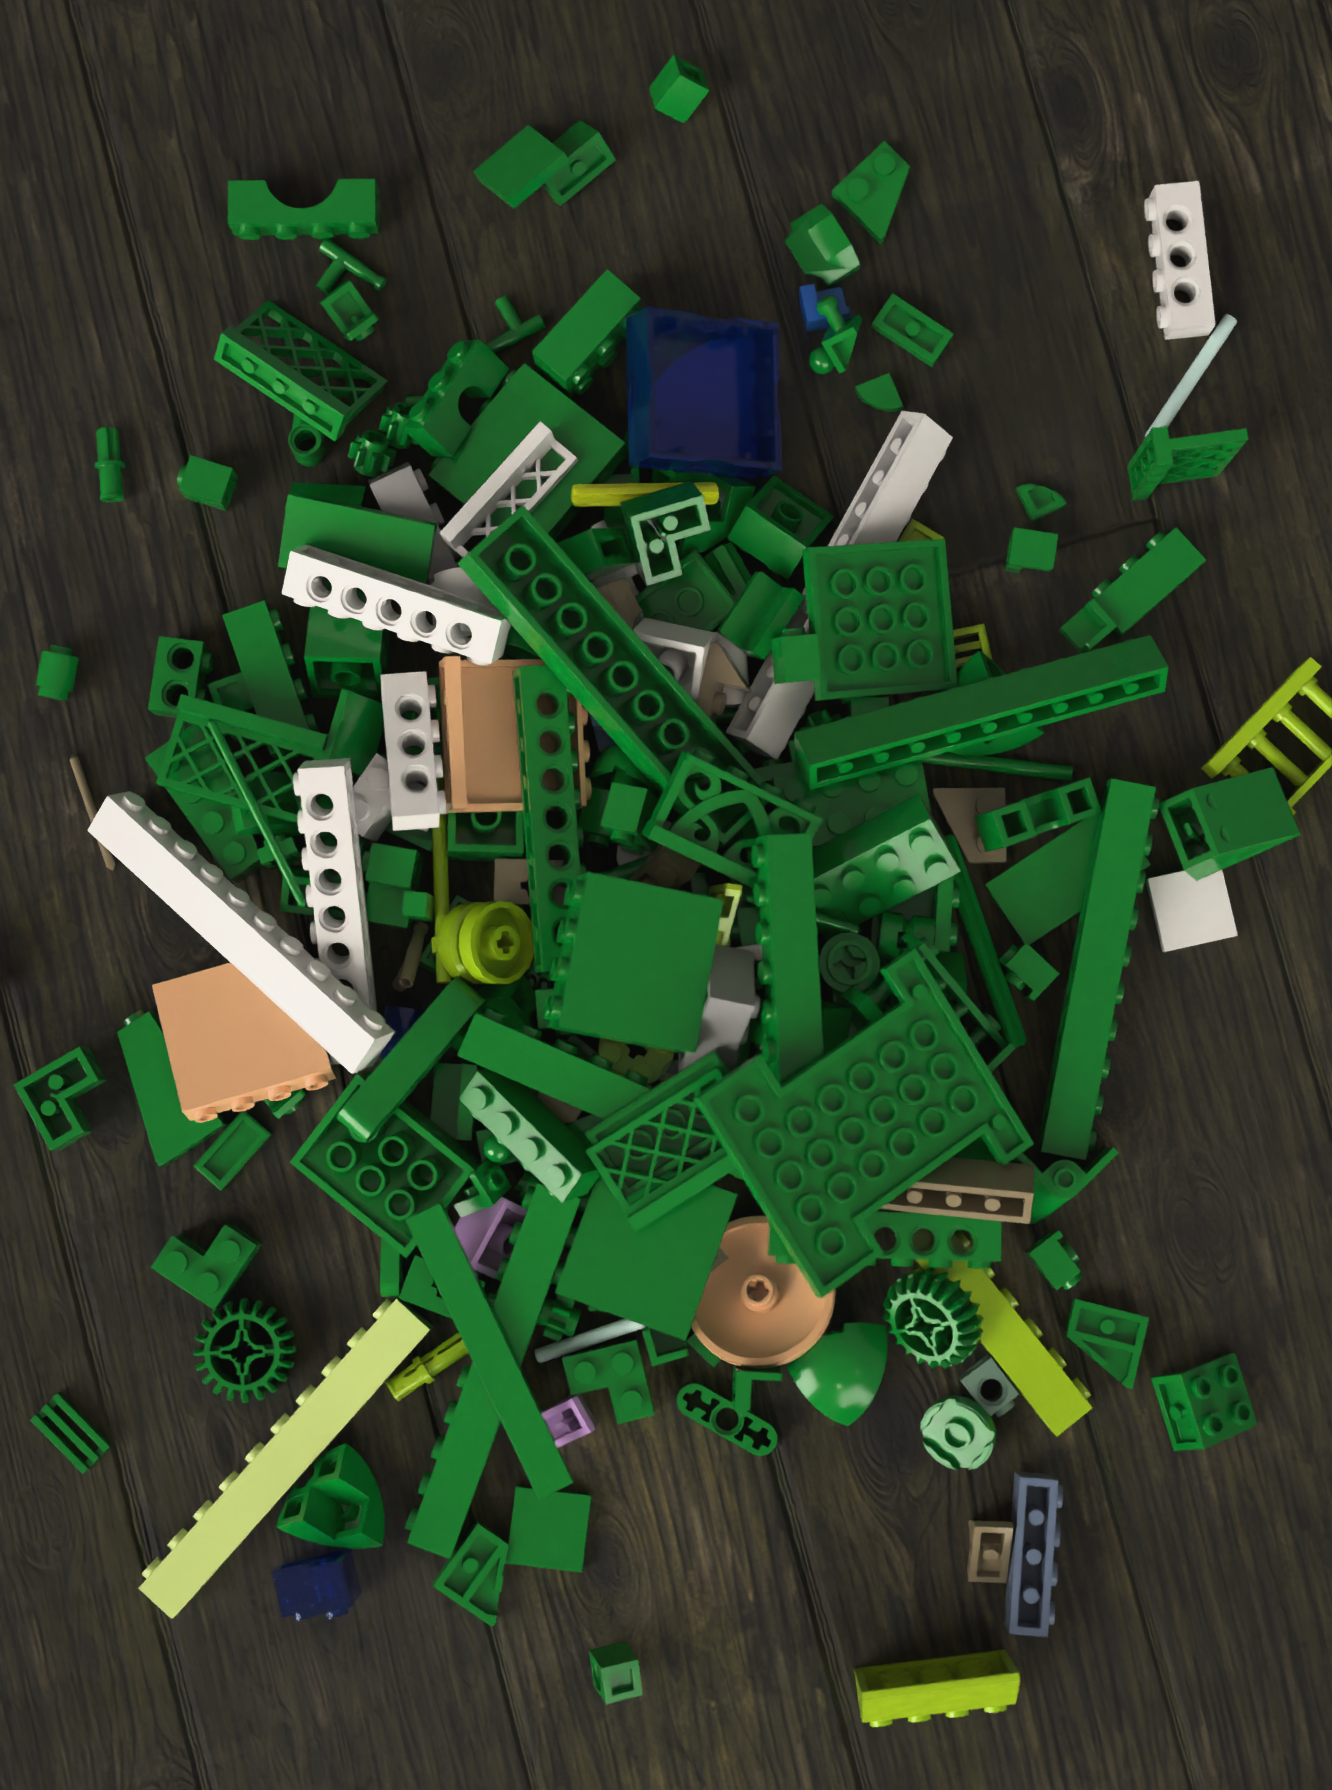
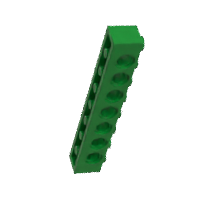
M547 665L520 666L512 671L534 964L535 973L550 972L553 959L560 958L562 943L557 942L554 930L561 920L567 921L569 905H559L554 902L551 892L556 884L563 886L566 890L569 882L574 883L575 877L586 873L585 864L580 863L579 848L583 847L584 837L582 826L577 825L576 810L580 809L581 798L579 788L574 787L573 772L577 771L578 759L576 750L571 749L570 734H574L575 730L573 712H568L567 697L571 696V692ZM539 696L547 697L552 702L553 710L550 715H545L539 711L537 707ZM542 734H549L554 738L556 747L553 753H548L542 749L540 745ZM546 771L554 773L558 778V787L555 791L547 789L543 784V775ZM549 809L556 810L561 816V825L558 829L551 828L546 822V813ZM553 846L561 849L564 854V862L560 867L554 866L549 860V851Z

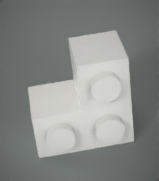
M376 753L353 786L358 834L377 842L392 820L387 758ZM413 781L407 787L412 791H421L426 788V785L420 781ZM422 828L421 830L427 832L429 828Z

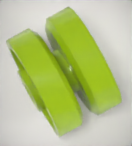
M465 902L455 906L444 917L438 932V952L441 963L452 978L458 976L467 984H510L524 975L534 957L531 921L524 910L512 902Z

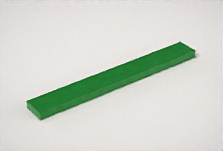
M442 1201L406 1218V1223L538 1499L572 1484L574 1478Z

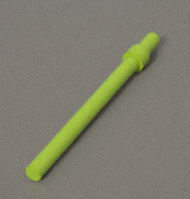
M444 774L443 778H436L437 791H444ZM446 813L439 814V827L432 828L435 937H432L431 941L432 954H436V982L438 984H447L452 981V977L441 963L438 952V932L444 917L450 912Z

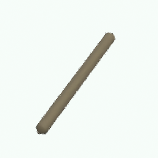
M72 754L70 763L92 823L98 812L79 758ZM98 841L106 867L113 871L116 864L112 853Z

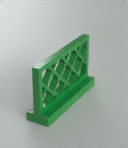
M269 300L235 329L229 326L221 333L214 356L215 361L333 441H336L343 435L346 425L386 388L388 380ZM269 316L280 323L281 327L264 326L263 319ZM245 336L259 337L261 345H257ZM267 337L284 338L286 346L269 345ZM293 339H304L311 347H294ZM277 357H289L291 365L285 364ZM298 358H314L316 367L299 366ZM323 359H333L341 365V368L325 367ZM306 377H319L321 386L316 385ZM328 378L344 379L346 387L330 386ZM353 379H363L372 387L357 388L354 386ZM336 397L349 398L351 406L349 407Z
M1168 426L1152 428L1127 465L1132 500L1148 499L1159 484L1219 476L1247 442V429L1169 439Z
M181 694L177 705L179 712L156 783L163 787L250 811L227 767L225 759L222 758L214 743L213 735L210 736L207 731L209 729L208 721L212 719L217 722L224 737L231 735L239 740L243 749L233 754L235 760L247 755L256 771L245 777L246 782L249 783L259 778L268 795L257 801L262 813L298 824V813L294 814L281 810L275 799L294 788V775L286 762L299 755L314 758V760H321L328 736L323 733ZM185 723L201 727L206 739L187 749L181 739ZM243 739L253 741L254 743L246 746ZM178 745H180L182 752L176 755ZM210 745L219 762L199 772L190 755ZM263 745L273 747L279 759L259 769L250 752ZM279 749L289 751L291 753L282 756ZM187 758L195 775L182 782L169 779L172 765ZM283 765L292 782L272 792L263 775ZM223 767L232 785L219 792L209 790L203 778ZM199 780L203 788L191 784ZM236 791L239 798L227 794ZM272 800L275 808L265 806L264 804ZM302 802L300 803L298 811L302 810Z
M718 1067L710 1070L586 1149V1153L624 1210L635 1232L736 1169L723 1146L715 1150L717 1140H719L715 1133L692 1129L696 1107H699L694 1099L693 1101L683 1099L694 1091V1097L699 1095L702 1086L713 1079L716 1081L722 1079L724 1076ZM675 1103L692 1106L687 1128L665 1123L667 1110ZM662 1112L660 1122L650 1120L651 1118L655 1117L656 1115ZM642 1124L659 1127L654 1148L632 1144L634 1131ZM663 1128L686 1133L681 1154L659 1150ZM629 1133L628 1142L618 1141V1139ZM690 1134L713 1139L710 1153L702 1159L686 1156ZM609 1145L626 1148L622 1169L605 1166L598 1152ZM630 1149L653 1154L648 1175L626 1170ZM657 1155L680 1160L675 1176L670 1179L653 1176ZM684 1161L694 1163L682 1171ZM610 1173L620 1175L618 1184ZM624 1176L647 1181L644 1195L632 1203L628 1202L621 1191ZM651 1182L661 1184L653 1190L649 1191Z

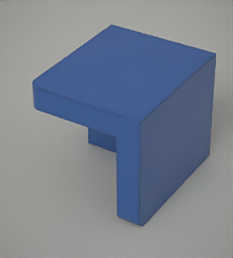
M814 284L800 286L798 299L806 333L831 327L825 316L819 315L816 310L817 302L827 295L836 297L839 303L837 308L844 320L851 316L850 308L845 304L842 288L837 287L816 292Z

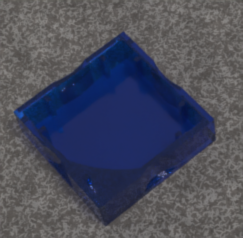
M645 307L626 318L629 467L762 479L782 470L781 416L777 398L780 378L779 323L740 318L712 319L693 312Z

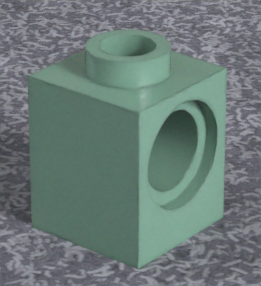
M988 1354L957 1376L975 1402L981 1405L990 1416L995 1414L997 1417H1000L1015 1405L1013 1399L1019 1395ZM987 1379H996L1000 1385L999 1393L991 1399L982 1397L980 1392L982 1383Z

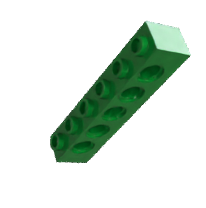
M876 1211L864 1220L873 1236L878 1229L887 1227L892 1231L894 1236L892 1245L887 1249H882L884 1254L878 1257L891 1259V1266L914 1267V1259L929 1260V1267L952 1268V1260L968 1261V1268L991 1269V1261L1001 1262L1002 1221L903 1211ZM768 1219L767 1254L769 1256H776V1263L796 1264ZM925 1228L931 1233V1245L925 1250H917L912 1243L913 1234L917 1230ZM963 1229L969 1234L970 1244L965 1250L956 1251L951 1245V1237L955 1231ZM876 1259L867 1266H875Z

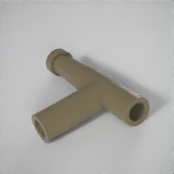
M416 922L414 924V933L408 946L405 960L392 982L393 988L399 992L405 991L406 988H411L414 984L422 955L424 938L429 929L428 925L424 922Z

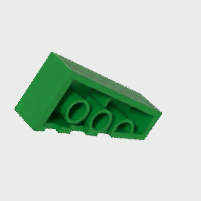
M191 725L183 730L181 739L188 749L205 740L206 736L201 727ZM207 729L210 736H212L210 729ZM169 741L145 757V760L157 777ZM215 741L214 743H215V745H216V747H217L219 753L221 754L222 758L224 759V757H223V755H222V753H221V751H220V749H219V747H218V745H217V743H216V741ZM178 745L176 755L182 752L180 745ZM210 745L190 755L199 772L219 762ZM187 758L172 765L169 779L182 782L195 775ZM223 767L203 778L208 789L219 792L232 785ZM199 780L191 784L203 788ZM165 787L230 880L239 883L263 866L256 851L263 848L258 835L236 834L231 805ZM233 791L227 795L234 796L237 793Z

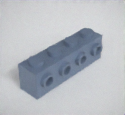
M1014 1471L1011 1514L1013 1534L1004 1614V1626L1009 1634L1048 1637L1049 1625L1054 1624L1055 1602L1050 1601L1051 1586H1056L1058 1577L1057 1562H1053L1054 1547H1059L1060 1524L1056 1523L1057 1508L1062 1507L1063 1486L1058 1485L1059 1480L1053 1474Z

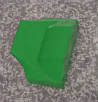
M823 204L791 222L790 227L792 230L785 239V243L804 274L820 277L824 280L827 287H830L859 270L860 263L852 244L834 215Z
M268 772L263 775L272 792L289 784L291 781L288 773ZM259 778L248 784L256 801L268 795ZM291 790L275 798L281 810L294 814L298 813L299 808ZM272 800L264 804L265 806L275 808ZM231 806L236 834L262 835L251 811ZM264 815L274 836L285 834V836L297 837L302 834L299 832L298 824Z

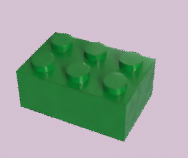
M607 269L532 351L536 372L569 399L575 393L579 396L582 395L593 382L591 376L600 366L604 369L610 365L618 354V351L615 349L625 339L628 342L631 341L642 328L640 323L642 321L641 298Z

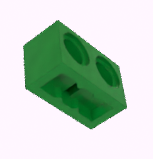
M159 636L148 705L149 711L155 715L177 718L179 711L177 706L172 704V696L178 689H187L188 696L208 701V690L204 689L206 675H211L214 656L213 653H209L210 648L204 642ZM186 652L193 653L194 661L192 665L187 669H178L177 660L180 655Z

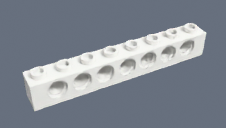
M350 758L304 761L298 768V773H294L293 786L295 795L301 796L302 810L298 811V829L300 833H305L306 848L302 849L303 869L305 871L309 870L311 884L306 886V901L308 907H313L315 921H311L310 936L312 944H318L319 958H315V960L324 963L337 980L345 979L349 981L358 999L370 1010L377 1012ZM316 795H328L333 801V808H321L316 802ZM328 831L333 833L337 838V845H325L320 839V832ZM324 870H336L341 875L342 882H329L324 876ZM328 907H340L345 912L346 918L342 920L334 919L329 914ZM342 943L346 945L350 955L340 956L336 954L332 944ZM330 1054L331 1065L341 1064Z

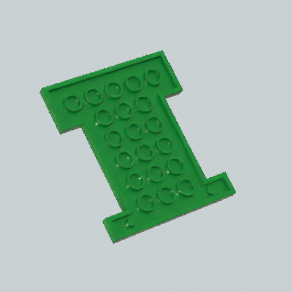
M916 948L907 950L880 969L899 1003L782 1085L777 1081L763 1056L755 1055L693 1098L816 1297L819 1298L829 1294L884 1254L864 1220L980 1136L982 1137L998 1165H1006L1034 1144Z

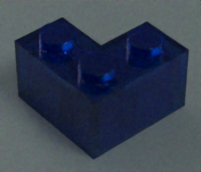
M351 1548L279 1565L272 1571L282 1618L293 1615L294 1621H298L325 1613L326 1619L339 1617L349 1613L348 1608L353 1606L361 1594Z

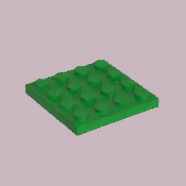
M945 539L808 547L802 549L809 633L818 634L822 679L814 680L816 701L949 690L958 687Z

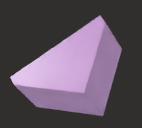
M582 1394L569 1395L542 1411L558 1447L591 1433L597 1426V1421Z

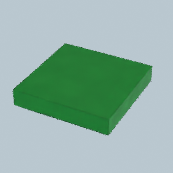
M527 125L477 167L473 173L478 181L514 209L570 161L561 149Z
M516 1485L506 1564L582 1573L592 1494L557 1490L538 1499L533 1487Z

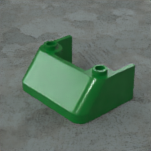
M1007 1043L1002 1049L999 1048L985 1062L990 1072L1016 1049L1012 1043ZM981 1136L955 1154L958 1158L996 1161ZM1103 1147L1082 1169L1072 1161L1058 1160L1052 1163L1043 1173L1023 1153L1011 1160L1009 1163L1034 1165V1192L1030 1224L1044 1220L1077 1195L1119 1152L1114 1147Z

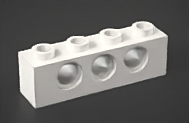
M1199 181L1155 185L1149 198L1145 199L1144 210L1146 221H1152L1153 234L1149 235L1148 246L1150 256L1156 257L1157 270L1153 271L1152 282L1154 292H1160L1161 306H1157L1156 312L1158 328H1164L1165 340L1209 336L1216 324ZM1170 219L1178 221L1183 230H1171L1167 226L1166 221ZM1179 255L1183 257L1187 266H1175L1171 262L1170 256ZM1174 292H1186L1191 302H1179L1175 298Z
M426 671L381 674V696L393 831L439 827V814H446L445 791H437L436 778H443L441 755H434L433 743L440 742L438 720H431L430 708L436 707L435 684L427 685ZM406 711H415L420 716L414 720H407L401 715ZM409 746H418L423 752L418 755H409L404 750ZM413 781H420L426 785V788L421 791H412L407 785Z

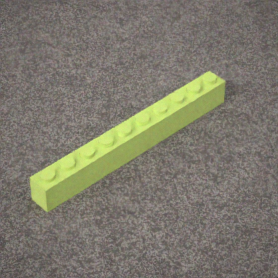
M398 1297L392 1303L387 1298L372 1315L377 1321L371 1328L366 1331L361 1327L348 1341L347 1345L351 1350L342 1360L337 1355L321 1372L326 1377L317 1388L310 1384L296 1400L300 1405L298 1410L291 1417L285 1413L270 1429L275 1434L266 1445L259 1442L244 1458L249 1465L239 1475L234 1470L219 1486L224 1493L216 1502L213 1503L208 1499L193 1515L198 1522L192 1529L187 1532L182 1528L168 1543L167 1546L172 1551L163 1561L156 1557L143 1571L142 1575L146 1580L139 1589L171 1619L180 1613L433 1328L406 1301Z

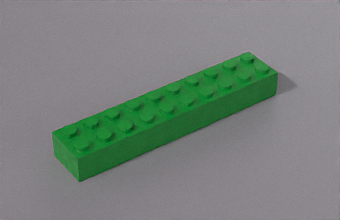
M523 505L457 563L661 795L674 771L681 752L692 755L694 749H698L716 758L713 766L725 772L730 765L749 774L747 782L760 788L762 781L765 782ZM703 773L690 775L684 784L685 793L694 804L701 801L695 794V783L700 790L707 789L710 784L708 777ZM720 778L721 792L741 789ZM758 797L764 807L768 801ZM676 798L672 807L681 815L687 808ZM745 803L727 805L707 814L717 826L719 832L718 847L726 844L752 819ZM699 819L695 823L699 824L702 828L697 829L695 833L703 841L709 836V829Z

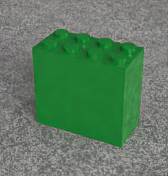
M586 872L575 877L574 883H568L564 897V905H569L567 921L561 920L557 934V942L562 943L560 958L553 959L550 970V980L555 981L552 996L546 997L543 1007V1018L548 1019L546 1028L678 1054L696 1053L724 900L592 872Z

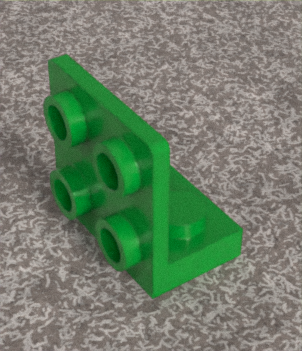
M1235 1353L1225 1354L1186 1371L1161 1373L1151 1377L1174 1451L1205 1449L1257 1425Z

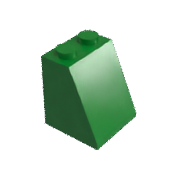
M331 582L323 583L324 587L331 592ZM357 588L358 598L366 603V594L363 590ZM319 606L310 607L304 659L312 698L339 699L341 689H345L372 700H382L380 675L388 674L389 630L385 628L384 630H373L363 626V621L352 617L347 619L337 618L328 614V609Z

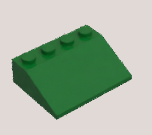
M370 1070L356 1074L289 1163L407 1258L417 1247V1244L405 1219L441 1201L447 1212L463 1193L462 1189L472 1181L470 1173L482 1161L407 1100L402 1102L367 1143L361 1140L337 1120L336 1117L348 1100L372 1074Z

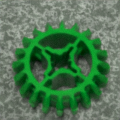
M920 1267L912 1272L909 1271L907 1274H903L889 1288L883 1303L886 1311L882 1318L890 1323L886 1332L895 1334L897 1337L894 1345L902 1344L906 1349L905 1356L913 1354L916 1356L918 1364L927 1360L932 1369L939 1365L946 1369L953 1364L957 1365L963 1362L977 1348L979 1339L984 1332L980 1327L984 1318L976 1313L980 1304L971 1302L969 1299L972 1291L965 1292L960 1287L961 1280L953 1282L949 1278L948 1271L939 1275L934 1267L926 1271Z
M247 1298L240 1300L239 1311L233 1301L225 1303L227 1315L219 1308L213 1310L212 1315L217 1323L208 1319L203 1320L201 1325L209 1334L198 1333L195 1336V1340L205 1344V1347L193 1350L194 1356H204L205 1361L198 1363L195 1368L197 1371L207 1368L210 1372L209 1375L202 1379V1382L208 1384L215 1379L218 1383L214 1387L213 1393L216 1395L220 1394L227 1387L228 1392L226 1396L228 1401H233L238 1391H240L242 1402L247 1403L251 1398V1390H253L257 1400L264 1399L265 1390L263 1386L271 1393H275L279 1388L273 1378L282 1382L287 1381L289 1378L288 1374L281 1367L293 1368L295 1366V1361L285 1357V1354L297 1351L296 1345H285V1340L295 1336L293 1330L282 1333L280 1327L284 1326L288 1319L283 1317L274 1322L272 1318L277 1312V1308L274 1306L270 1307L265 1315L262 1314L264 1302L261 1300L255 1302L252 1310H250V1303ZM234 1320H239V1329L236 1330V1337L233 1343L217 1345L218 1337L225 1326ZM251 1321L260 1324L267 1330L273 1344L261 1342L255 1337ZM244 1341H247L249 1343L248 1346L251 1345L253 1350H259L247 1356L246 1360L242 1359L243 1354L239 1356L237 1351H231L243 1345ZM274 1356L269 1371L261 1379L252 1381L251 1372L254 1371L257 1358ZM217 1357L231 1360L236 1366L237 1375H240V1380L228 1375L221 1367Z

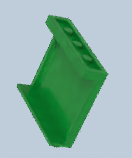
M524 363L518 371L513 370L507 375L502 384L503 388L494 399L491 397L483 403L478 412L479 416L471 424V429L453 457H437L431 466L429 477L435 487L444 489L464 506L541 421L552 431L555 440L578 459L574 467L531 513L551 538L556 541L584 508L573 506L571 501L572 486L575 484H605L628 457L629 452L623 440ZM551 448L541 459V471L557 470L565 459ZM536 466L530 472H536ZM542 479V485L547 481V479ZM522 480L516 487V499L531 498L537 492V480ZM511 493L505 500H511ZM497 508L491 514L492 527L501 525L512 515V508Z
M670 1170L659 1178L670 1179L677 1172ZM600 1175L593 1186L592 1192L589 1191L588 1194L583 1195L580 1201L578 1211L584 1214L579 1227L572 1225L565 1243V1248L570 1249L565 1264L562 1262L558 1263L551 1284L557 1285L555 1293L686 1341L738 1194L709 1185L635 1232L624 1210ZM651 1182L649 1191L653 1190L661 1184ZM645 1187L627 1197L628 1202L632 1203L642 1197Z

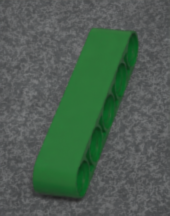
M455 977L338 1113L336 1119L367 1143L472 1022L475 1013L478 1010L481 1011L487 1000L461 978Z

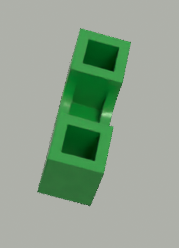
M481 340L459 341L450 348L447 354V361L441 370L432 376L428 383V390L423 398L411 408L409 412L410 418L402 428L432 457H453L471 429V426L462 418L459 412L458 401L461 393L464 392L469 398H491L509 370Z
M1089 777L976 815L974 819L985 852L1098 815L1102 811Z

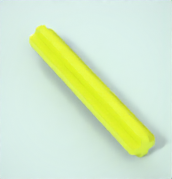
M682 483L575 484L571 489V501L575 507L621 506L620 502ZM694 483L702 493L705 505H714L718 502L719 489L716 483Z

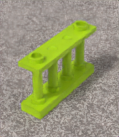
M1312 657L1305 660L1201 769L1211 779L1220 772L1225 776L1229 774L1232 778L1248 774L1249 772L1240 764L1241 759L1237 755L1246 745L1250 749L1255 748L1296 786L1293 792L1286 798L1294 816L1296 811L1292 807L1332 766V749L1291 711L1292 706L1288 703L1297 692L1301 696L1306 694L1332 719V698L1316 684L1318 680L1313 676L1321 666ZM1271 719L1276 723L1281 721L1322 760L1308 776L1265 737L1267 733L1263 728Z

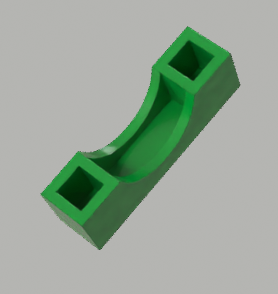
M338 179L332 193L320 204L309 208H293L278 201L269 191L265 180L228 181V225L234 236L244 240H257L260 238V235H275L276 238L283 240L295 239L297 235H311L317 239H330L334 234H348L351 238L364 239L370 237V234H379V189L375 179Z

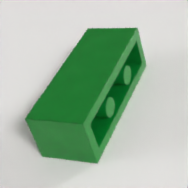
M1177 527L1168 535L1163 530L1160 531L1146 544L1150 550L1139 559L1134 554L1118 569L1122 573L1119 578L1113 583L1107 578L1091 592L1096 602L1118 625L1111 633L1117 640L1206 561Z

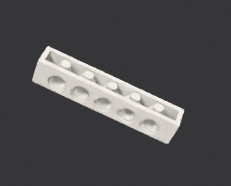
M306 544L290 551L282 594L294 598L293 601L298 605L305 607L319 606L328 609V614L343 619L352 617L363 621V626L373 630H384V628L396 632L397 637L410 642H418L420 640L432 644V648L438 652L446 654L456 652L465 655L469 662L477 665L492 664L504 654L511 624L496 607ZM323 576L331 582V592L324 587L322 583ZM357 588H360L366 594V603L358 598ZM392 599L400 604L402 609L401 615L392 609ZM426 611L431 612L435 616L437 621L436 627L427 621ZM461 623H465L470 627L472 638H468L462 633Z

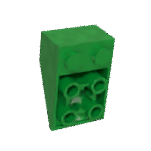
M1273 767L1195 787L1159 803V808L1183 869L1196 881L1301 835Z

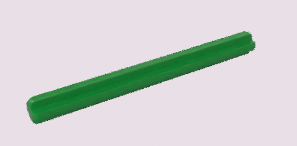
M953 834L946 835L945 838L961 871L954 875V885L960 886L958 909L995 1015L1001 1026V1032L1006 1043H1012L1015 1047L1022 1046L1027 1043V1038L1002 967L998 961L996 950L958 842Z

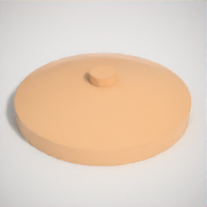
M749 1216L733 1220L727 1224L720 1248L727 1255L728 1259L710 1273L691 1325L695 1335L710 1352L730 1364L744 1368L766 1369L789 1363L806 1353L824 1333L831 1319L835 1304V1289L823 1298L816 1297L797 1264L776 1263V1256H769L767 1254V1216Z

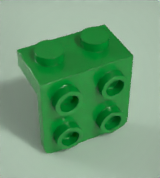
M954 876L886 910L903 913L906 920H910L914 915L934 917L936 922L933 945L938 949L939 954L948 953L950 945L956 946L957 923H951L952 908H958L960 886L954 885ZM881 913L872 917L871 942L875 948ZM898 932L897 943L905 945L901 937L906 932Z

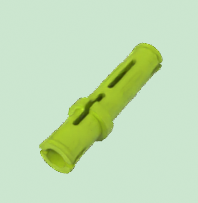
M459 1332L423 1357L416 1356L412 1359L413 1364L385 1381L388 1389L398 1402L424 1383L429 1385L434 1382V1376L468 1354Z

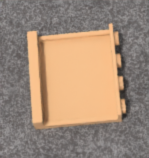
M445 656L438 663L446 813L523 811L512 671L520 666L546 665L542 659L496 660L492 664L477 665L468 660H461L460 656ZM571 693V696L567 697L568 712H573L575 730L574 734H570L571 749L576 750L578 759L577 771L573 772L574 787H578L580 791L581 809L587 806V800L591 799L592 793L590 778H585V763L589 762L590 747L588 740H584L583 725H587L588 711ZM538 697L537 707L539 711L545 715H550L553 710L552 702L547 697ZM549 734L541 735L540 745L542 749L548 753H553L556 747L554 738ZM546 771L543 775V784L547 789L555 791L558 787V778L554 773Z
M231 962L152 985L182 1112L189 1121L207 1122L215 1119L218 1116L217 1113L232 1109L234 1112L245 1111L254 1107V1102L268 1098L270 1101L283 1100L291 1096L292 1091L302 1088L317 1090L327 1086L328 1081L337 1079L331 1066L328 1051Z

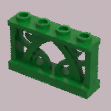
M694 749L692 755L682 751L661 798L641 833L642 835L752 888L758 883L757 868L753 867L752 859L750 862H743L740 859V852L743 848L752 847L756 844V839L746 838L736 841L727 848L723 856L716 853L719 846V832L714 821L707 815L708 813L727 805L745 803L754 820L758 837L786 834L790 829H781L778 822L783 816H791L798 823V834L811 833V838L813 839L823 821L822 818L814 815L816 807L798 798L791 804L780 798L783 793L782 790L763 781L760 788L747 782L749 774L730 765L725 772L713 766L716 758L698 749ZM703 773L708 777L710 784L707 789L700 790L695 783L694 791L701 801L694 804L688 799L684 784L690 775ZM720 778L741 789L721 792ZM758 797L778 807L771 810L767 815ZM676 798H678L687 810L668 829L663 828L665 820ZM699 819L709 829V836L703 841L695 838L696 830L702 828L699 824L695 823Z

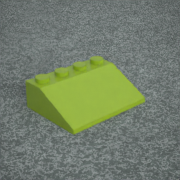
M1005 1649L854 1668L862 1723L869 1722L871 1727L888 1726L893 1723L892 1719L908 1718L909 1722H923L930 1720L931 1714L946 1713V1717L951 1718L963 1717L969 1714V1710L984 1708V1712L987 1713L1002 1712L1007 1710V1705L1016 1704L1020 1684L1019 1672Z

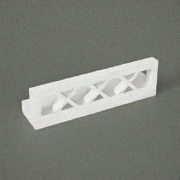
M540 421L441 530L440 535L450 548L462 558L465 557L469 552L463 545L472 536L486 535L487 537L498 527H492L491 514L497 508L511 507L513 514L517 510V506L523 505L531 514L578 462L577 457L555 440L552 431ZM551 448L565 459L557 470L541 471V459ZM536 466V472H530ZM542 479H547V481L542 485ZM522 480H537V492L531 498L516 499V487ZM511 493V500H505ZM486 521V527L480 528L481 525Z

